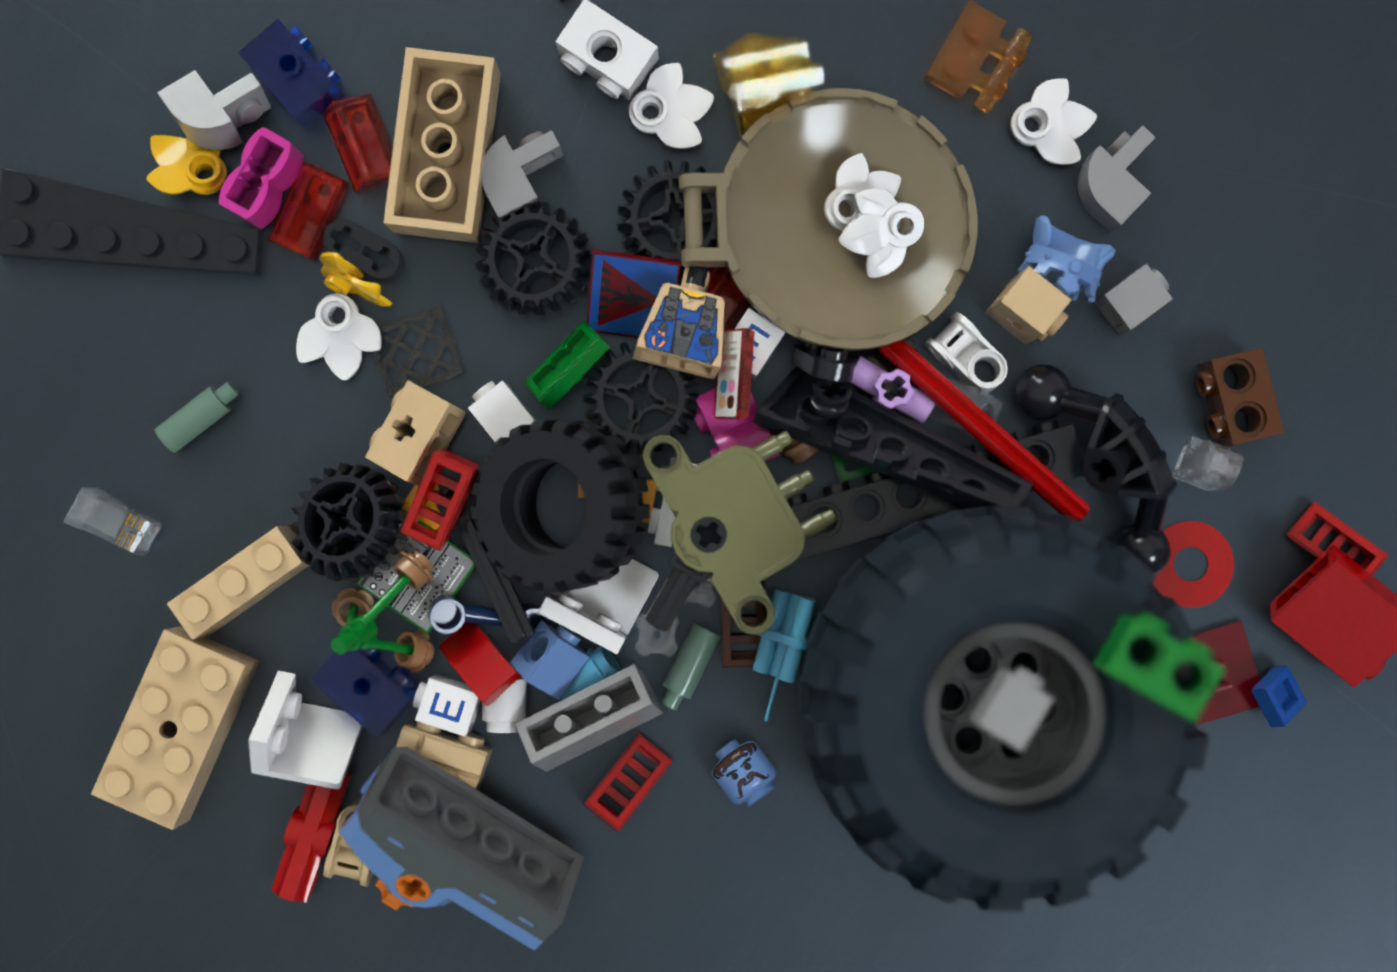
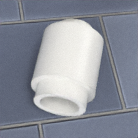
M523 677L517 679L490 706L482 703V721H486L487 732H518L515 724L526 719L527 682Z

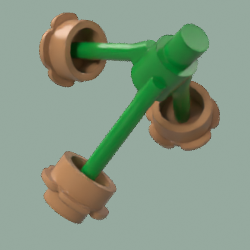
M414 550L411 554L401 551L398 553L400 559L392 566L400 578L375 604L373 596L364 589L358 591L354 587H347L338 592V598L333 600L331 610L338 623L343 627L339 630V635L331 640V647L339 655L344 654L348 650L356 651L359 648L394 652L398 665L410 669L413 673L422 671L425 665L432 661L434 656V645L429 640V634L418 629L416 633L408 631L402 633L396 642L381 640L376 637L378 628L374 622L376 617L406 585L419 591L426 583L430 584L433 581V576L430 572L434 566L422 553Z

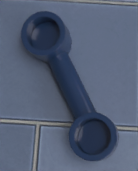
M449 594L440 595L434 599L428 609L429 622L436 631L444 634L456 632L462 627L464 622L503 626L495 608L462 605L453 595ZM522 604L533 629L537 627L541 620L551 625V619L538 613L539 606Z

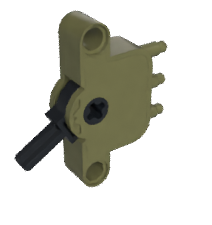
M784 431L777 436L773 435L752 448L735 445L724 449L693 467L681 444L673 437L660 435L652 438L646 444L643 452L645 465L675 515L671 529V541L675 553L668 563L674 568L645 616L648 624L660 631L667 632L696 582L699 581L704 584L709 576L735 623L742 631L757 635L771 627L775 611L760 581L792 564L800 557L805 541L828 529V526L837 521L835 513L829 509L822 514L814 515L800 524L787 500L814 483L815 479L812 473L806 470L799 475L795 474L777 485L764 461L783 451V448L792 443L788 432ZM662 444L672 446L677 452L675 464L667 469L655 467L651 460L653 450ZM711 522H714L718 525L716 533L721 536V540L718 544L710 542L707 547H703L699 544L701 536L696 533V529L699 525L707 527ZM752 600L763 603L766 608L764 620L757 625H749L741 618L743 605Z

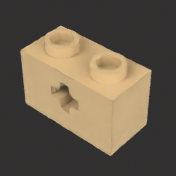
M1028 266L1011 279L985 313L1026 345L1037 338L1042 342L1048 335L1053 336L1069 316L1063 310L1071 302V299Z
M407 380L404 387L395 394L391 402V411L382 427L378 428L372 435L369 444L370 449L365 458L401 479L419 486L433 451L448 448L467 412ZM415 429L414 435L411 436V431Z

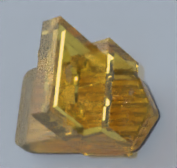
M747 32L727 46L722 52L713 54L722 91L729 95L740 139L765 113L768 114L777 107L787 103L793 97L811 93V86L824 84L822 65L810 60L808 42L797 36L784 39L779 36L758 32Z

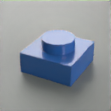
M1288 665L1273 667L1251 689L1270 727H1285L1307 703Z

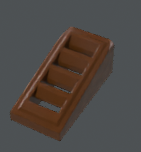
M762 580L760 584L765 591V581ZM720 597L722 667H753L761 636L746 632L731 633V627L738 626ZM752 600L743 605L742 608H755V614H741V618L745 623L757 625L764 620L765 605L763 603ZM756 643V650L731 651V644Z

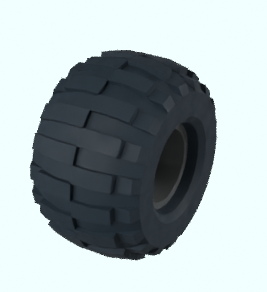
M986 506L947 511L945 514L921 522H914L886 537L884 543L863 559L859 558L837 582L839 586L823 612H818L806 642L808 644V651L803 674L799 676L798 711L801 716L804 737L803 746L815 781L834 817L847 830L856 846L880 868L894 871L908 880L913 889L944 902L956 903L958 897L974 901L981 910L1024 912L1023 900L1044 898L1050 906L1059 907L1090 897L1091 895L1087 886L1091 885L1090 881L1106 872L1114 878L1122 880L1148 859L1140 845L1159 825L1172 833L1188 807L1189 802L1178 797L1177 794L1187 769L1203 770L1209 736L1195 729L1196 722L1194 723L1177 716L1092 665L1121 614L1139 618L1141 612L1148 613L1169 625L1170 627L1166 635L1180 643H1183L1186 637L1194 636L1178 604L1173 598L1164 597L1152 584L1156 579L1154 573L1125 546L1111 544L1102 538L1096 528L1065 515L1030 510L1028 507ZM1142 636L1138 637L1129 646V657L1134 664L1142 661L1147 654L1148 647L1145 639ZM981 647L985 653V663L978 670H968L964 661L965 656L975 648ZM1025 652L1030 659L1028 672L1045 682L1041 691L1054 700L1023 751L1017 750L1015 753L1007 755L1003 754L1001 749L1002 739L969 718L981 700V694L987 690L998 670L1002 668L1012 673L1011 661L1013 657ZM1187 663L1180 664L1174 671L1173 680L1178 689L1185 687L1191 679V669ZM955 684L958 689L956 702L949 707L939 706L944 685ZM964 727H973L976 732L974 744L966 749L957 748L955 744L957 732Z

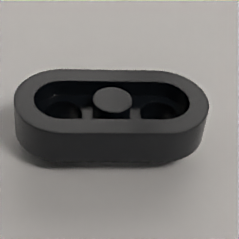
M805 341L804 344L794 345L792 364L814 377L831 381H852L855 361L847 357L848 351L821 347Z

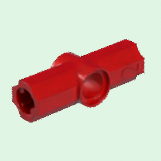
M346 772L340 789L307 784V787H305L301 804L294 810L283 838V844L286 847L271 891L276 893L278 897L292 902L306 903L310 900L323 859L327 857L333 841L337 819L353 774Z

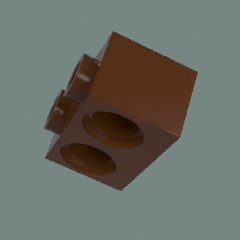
M1263 347L1197 364L1199 373L1196 374L1197 388L1201 397L1206 398L1210 415L1207 416L1208 431L1211 438L1217 440L1218 444L1228 447L1285 433ZM1227 367L1233 369L1237 374L1238 383L1235 389L1228 387L1224 381V371ZM1239 409L1246 413L1249 420L1248 427L1244 432L1237 428L1234 420L1235 414Z

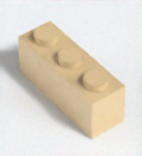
M276 526L167 603L191 640L209 637L309 566L299 558L302 550L297 549L291 544L297 535L289 526Z

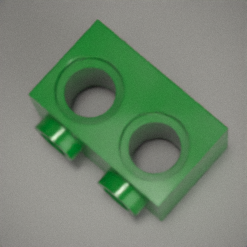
M1141 612L1139 618L1121 614L1092 666L1177 716L1195 723L1225 668L1211 661L1210 659L1214 652L1199 642L1186 637L1184 642L1180 643L1166 635L1170 626L1145 612ZM1142 636L1147 643L1148 651L1142 661L1134 664L1129 657V646L1134 639ZM1187 663L1191 669V679L1185 687L1178 689L1173 680L1174 671L1180 664Z

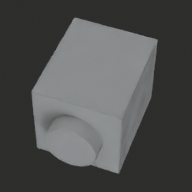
M1145 264L1095 299L1094 303L1117 334L1122 335L1135 328L1173 298L1168 292L1169 284L1165 277L1158 270H1151L1148 264Z
M1018 667L1013 674L1000 668L969 719L1022 752L1054 699L1041 691L1045 682L1025 669Z

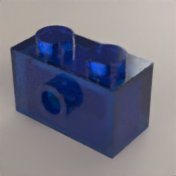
M277 19L238 53L295 120L306 130L345 97L335 85L341 78L324 58L319 63H316L308 54V51L314 46L296 25L291 30H288Z
M359 648L356 651L348 650L342 655L334 652L312 677L311 681L374 737L379 738L391 728L412 704L417 691L413 688L416 683L415 680L398 666L391 669L380 659L383 653L379 649Z

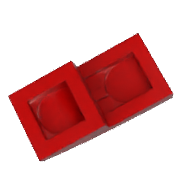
M464 622L459 630L452 633L438 646L457 673L486 706H490L521 677L518 671L499 651L498 646L476 623Z

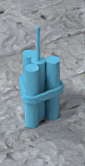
M773 589L770 601L775 611L774 621L769 629L757 634L761 638L752 668L753 671L775 677L764 718L766 722L769 720L779 680L789 683H795L803 651L808 650L806 642L817 602L815 601L816 598Z

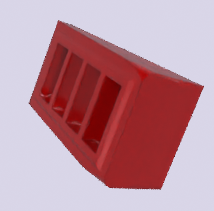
M446 449L433 451L400 533L438 551L443 550L470 495L473 481L479 475V464ZM444 467L462 474L460 480L458 481L443 474ZM436 483L455 491L453 497L451 498L434 490ZM430 500L447 508L446 514L444 515L427 507V501ZM420 516L441 525L438 532L417 523Z
M1315 501L1285 535L1316 560L1325 552L1318 545L1332 529L1338 536L1329 547L1334 544L1340 548L1347 541L1352 547L1346 554L1354 559L1359 552L1362 553L1366 558L1360 566L1371 575L1376 572L1389 556ZM1318 518L1324 524L1309 541L1303 534Z
M638 734L584 802L583 806L614 831L618 832L673 760L641 734ZM636 750L657 766L653 772H650L632 757ZM625 764L646 780L642 786H639L621 771ZM614 779L634 794L630 801L610 786ZM603 793L623 808L619 815L599 800Z

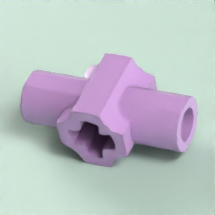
M861 356L856 360L853 380L848 382L871 394L872 401L885 408H895L920 424L925 422L935 402L925 393L911 386L910 375L900 369L887 372ZM894 380L898 383L895 390L899 391L900 395L899 397L896 396L887 400L883 396L887 390L881 388L882 383L887 384Z

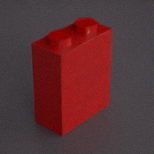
M1334 544L1270 602L1271 621L1353 688L1364 679L1370 680L1377 676L1384 668L1386 660L1397 651V595Z

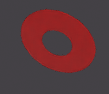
M1197 521L1180 522L1166 528L1163 532L1169 540L1171 555L1167 566L1156 575V579L1152 584L1162 596L1173 598L1178 606L1201 607L1218 599L1228 588L1234 572L1233 553L1225 537L1212 526ZM1186 547L1200 549L1208 560L1206 574L1197 581L1190 582L1181 579L1174 569L1175 556Z

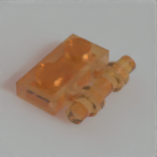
M969 0L924 80L959 100H962L969 86L981 92L974 105L981 111L988 113L996 100H1001L1008 90L1007 81L1015 67H1020L1028 55L1026 48L1033 36L1024 29H1017L1011 41L999 37V34L1007 21ZM988 53L1000 59L991 75L979 70Z

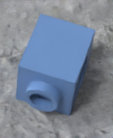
M541 620L534 629V635L526 640L510 663L526 682L559 700L590 657L578 645L581 637L575 632L560 624L556 629Z

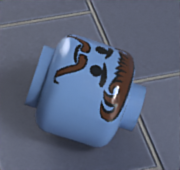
M734 739L715 753L719 762L712 770V777L732 804L745 803L747 807H750L776 787L773 782L777 775L776 766L756 741H747L740 745Z

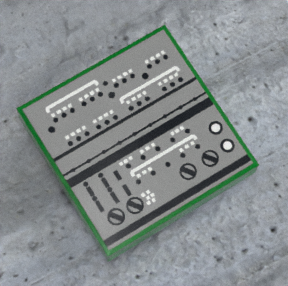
M418 520L417 523L432 529L431 527L423 523L421 520ZM404 523L399 524V530H401ZM408 536L403 539L396 538L394 546L397 547L399 552L405 551L407 554H411L414 550H417L433 564L434 568L430 572L433 576V581L430 584L426 583L419 591L406 585L387 606L428 634L433 629L428 619L430 604L440 595L449 594L455 597L475 569V565L470 554L449 539L443 550L438 551ZM388 553L385 557L389 568L381 569L374 566V577L365 578L360 576L355 584L379 600L400 578L392 568L400 559L398 554L392 555Z

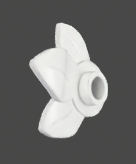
M680 63L666 64L654 70L650 74L646 90L639 92L633 97L629 106L630 120L639 131L648 134L656 133L659 139L668 147L675 149L693 148L702 143L700 132L694 123L707 114L713 104L714 95L701 87L683 84V72ZM648 106H654L658 109L659 114L654 119H647L642 114L643 110Z
M1051 79L1041 83L1035 89L1031 101L1019 106L1013 113L1010 121L1011 132L1018 142L1026 146H1034L1045 161L1057 165H1071L1081 160L1080 150L1074 140L1083 135L1097 119V115L1082 104L1068 101L1069 84L1067 79ZM1029 118L1034 119L1038 123V131L1031 132L1027 130L1025 120Z
M862 153L848 158L840 165L836 172L835 190L826 198L824 213L827 221L834 228L843 231L850 222L862 215L856 204V193L866 189L877 188L888 191L895 197L901 183V177L886 171H873L869 173L867 161ZM841 201L847 202L851 208L848 217L842 216L839 212ZM901 220L897 223V231L903 226Z
M877 188L866 189L855 194L856 204L862 215L846 226L839 236L838 242L854 253L868 255L866 260L867 276L877 278L895 271L903 263L907 247L920 239L924 231L925 222L921 211L916 206L906 202L898 203L888 191ZM905 217L908 218L910 221L909 229L904 233H899L897 231L898 221Z
M338 293L330 294L319 302L315 318L306 322L300 328L296 344L297 358L300 363H308L324 357L332 372L341 380L347 381L359 369L362 361V351L375 352L381 350V332L373 319L359 313L357 304L350 297ZM342 308L345 312V318L341 323L335 324L333 313L335 310Z

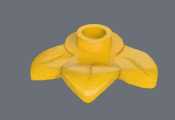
M167 135L151 136L152 155L159 167L150 172L146 180L155 189L162 193L174 195L189 190L197 194L209 195L222 188L224 181L228 177L226 165L220 158L222 150H210L200 147L191 142L187 137L185 139ZM202 171H210L213 173V175L210 178H198V175Z
M333 252L321 254L319 259L323 266L320 271L325 277L324 284L330 290L347 296L348 292L357 294L363 299L381 307L392 305L390 300L380 294L381 286L379 284L362 281L363 273L356 266L346 261L340 254Z

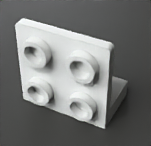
M632 559L628 565L619 566V573L609 580L600 581L597 585L551 593L545 598L538 613L618 654L652 591L659 573Z
M278 671L249 738L251 773L340 789L364 725V715L302 703V694L296 692V674Z

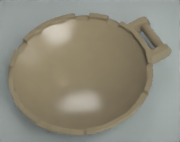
M833 88L808 92L789 99L787 103L777 107L768 114L765 113L742 136L732 152L723 173H685L678 177L679 191L684 193L685 249L681 251V264L685 267H727L737 287L762 316L787 334L802 341L821 347L843 350H865L887 346L920 331L934 321L956 297L955 294L971 268L978 235L977 207L972 184L964 165H959L955 156L946 145L948 141L946 137L923 115L919 118L907 109L897 105V100L879 93L850 88ZM860 153L864 155L867 161L869 173L873 171H886L901 177V183L894 199L898 203L906 202L916 206L921 211L925 222L924 231L920 239L907 247L903 263L895 271L877 278L867 276L866 260L868 255L854 253L838 242V238L843 231L831 226L824 213L826 198L835 190L838 168L845 160ZM701 194H715L717 248H703ZM841 201L839 212L844 217L850 215L851 208L847 202ZM906 217L900 219L903 226L898 230L899 233L906 232L910 227V221Z

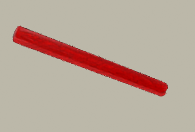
M901 340L879 347L880 353L897 369L910 375V380L1006 467L1014 474L1033 483L1032 490L1060 515H1065L1080 522L1090 510L1089 504L907 342Z

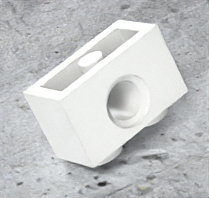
M588 0L582 1L555 41L558 53L562 56L560 62L566 68L580 76L583 72H586L598 80L596 85L605 94L614 99H618L621 95L630 102L659 60L657 45ZM602 47H611L617 51L616 56L608 62H601L594 58L596 51Z

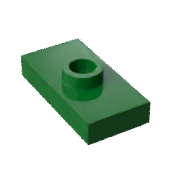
M584 320L540 364L524 383L538 401L550 410L575 384L585 377L587 371L605 354L610 346Z

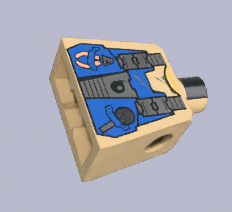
M686 267L681 286L663 283L637 341L633 359L715 379L722 362L725 300L721 296L706 293L710 279L708 271L697 267Z

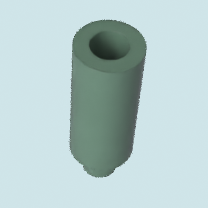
M229 381L217 390L210 385L158 425L154 431L160 441L170 451L177 453L231 411L228 403L236 398L239 392Z
M693 622L662 684L668 689L661 702L663 705L677 711L683 697L691 699L718 645L721 635Z

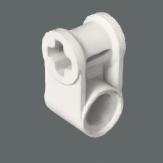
M954 312L950 316L951 322L934 339L928 338L924 345L931 355L957 376L968 389L975 393H988L999 386L1006 378L1008 371L1007 362L1002 354L981 335L971 321L961 313ZM959 335L960 338L952 346L948 347L947 344L955 336ZM984 361L992 365L995 371V377L992 382H983L976 377L974 372L976 362Z

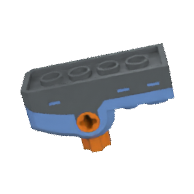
M409 747L393 748L363 784L360 790L363 796L356 810L339 831L355 855L378 877L375 886L382 894L381 902L397 911L401 906L432 908L444 906L453 901L535 951L563 924L584 856Z

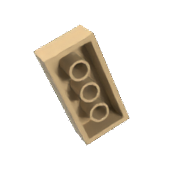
M406 47L383 222L393 233L480 243L486 195L482 185L485 155L492 146L501 76L495 58ZM443 145H451L449 150L439 154V150Z
M182 626L164 629L91 795L171 830L190 821L260 660L207 637L191 640ZM173 723L177 726V733L173 728Z

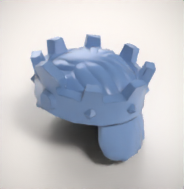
M1039 216L1035 219L1033 245L1029 247L1028 252H1025L1026 258L1017 271L1022 272L1030 266L1071 300L1077 301L1079 293L1082 292L1085 293V302L1094 303L1097 288L1100 286L1101 271L1106 263L1115 256L1116 249L1108 244H1095L1078 239L1051 225L1047 216Z

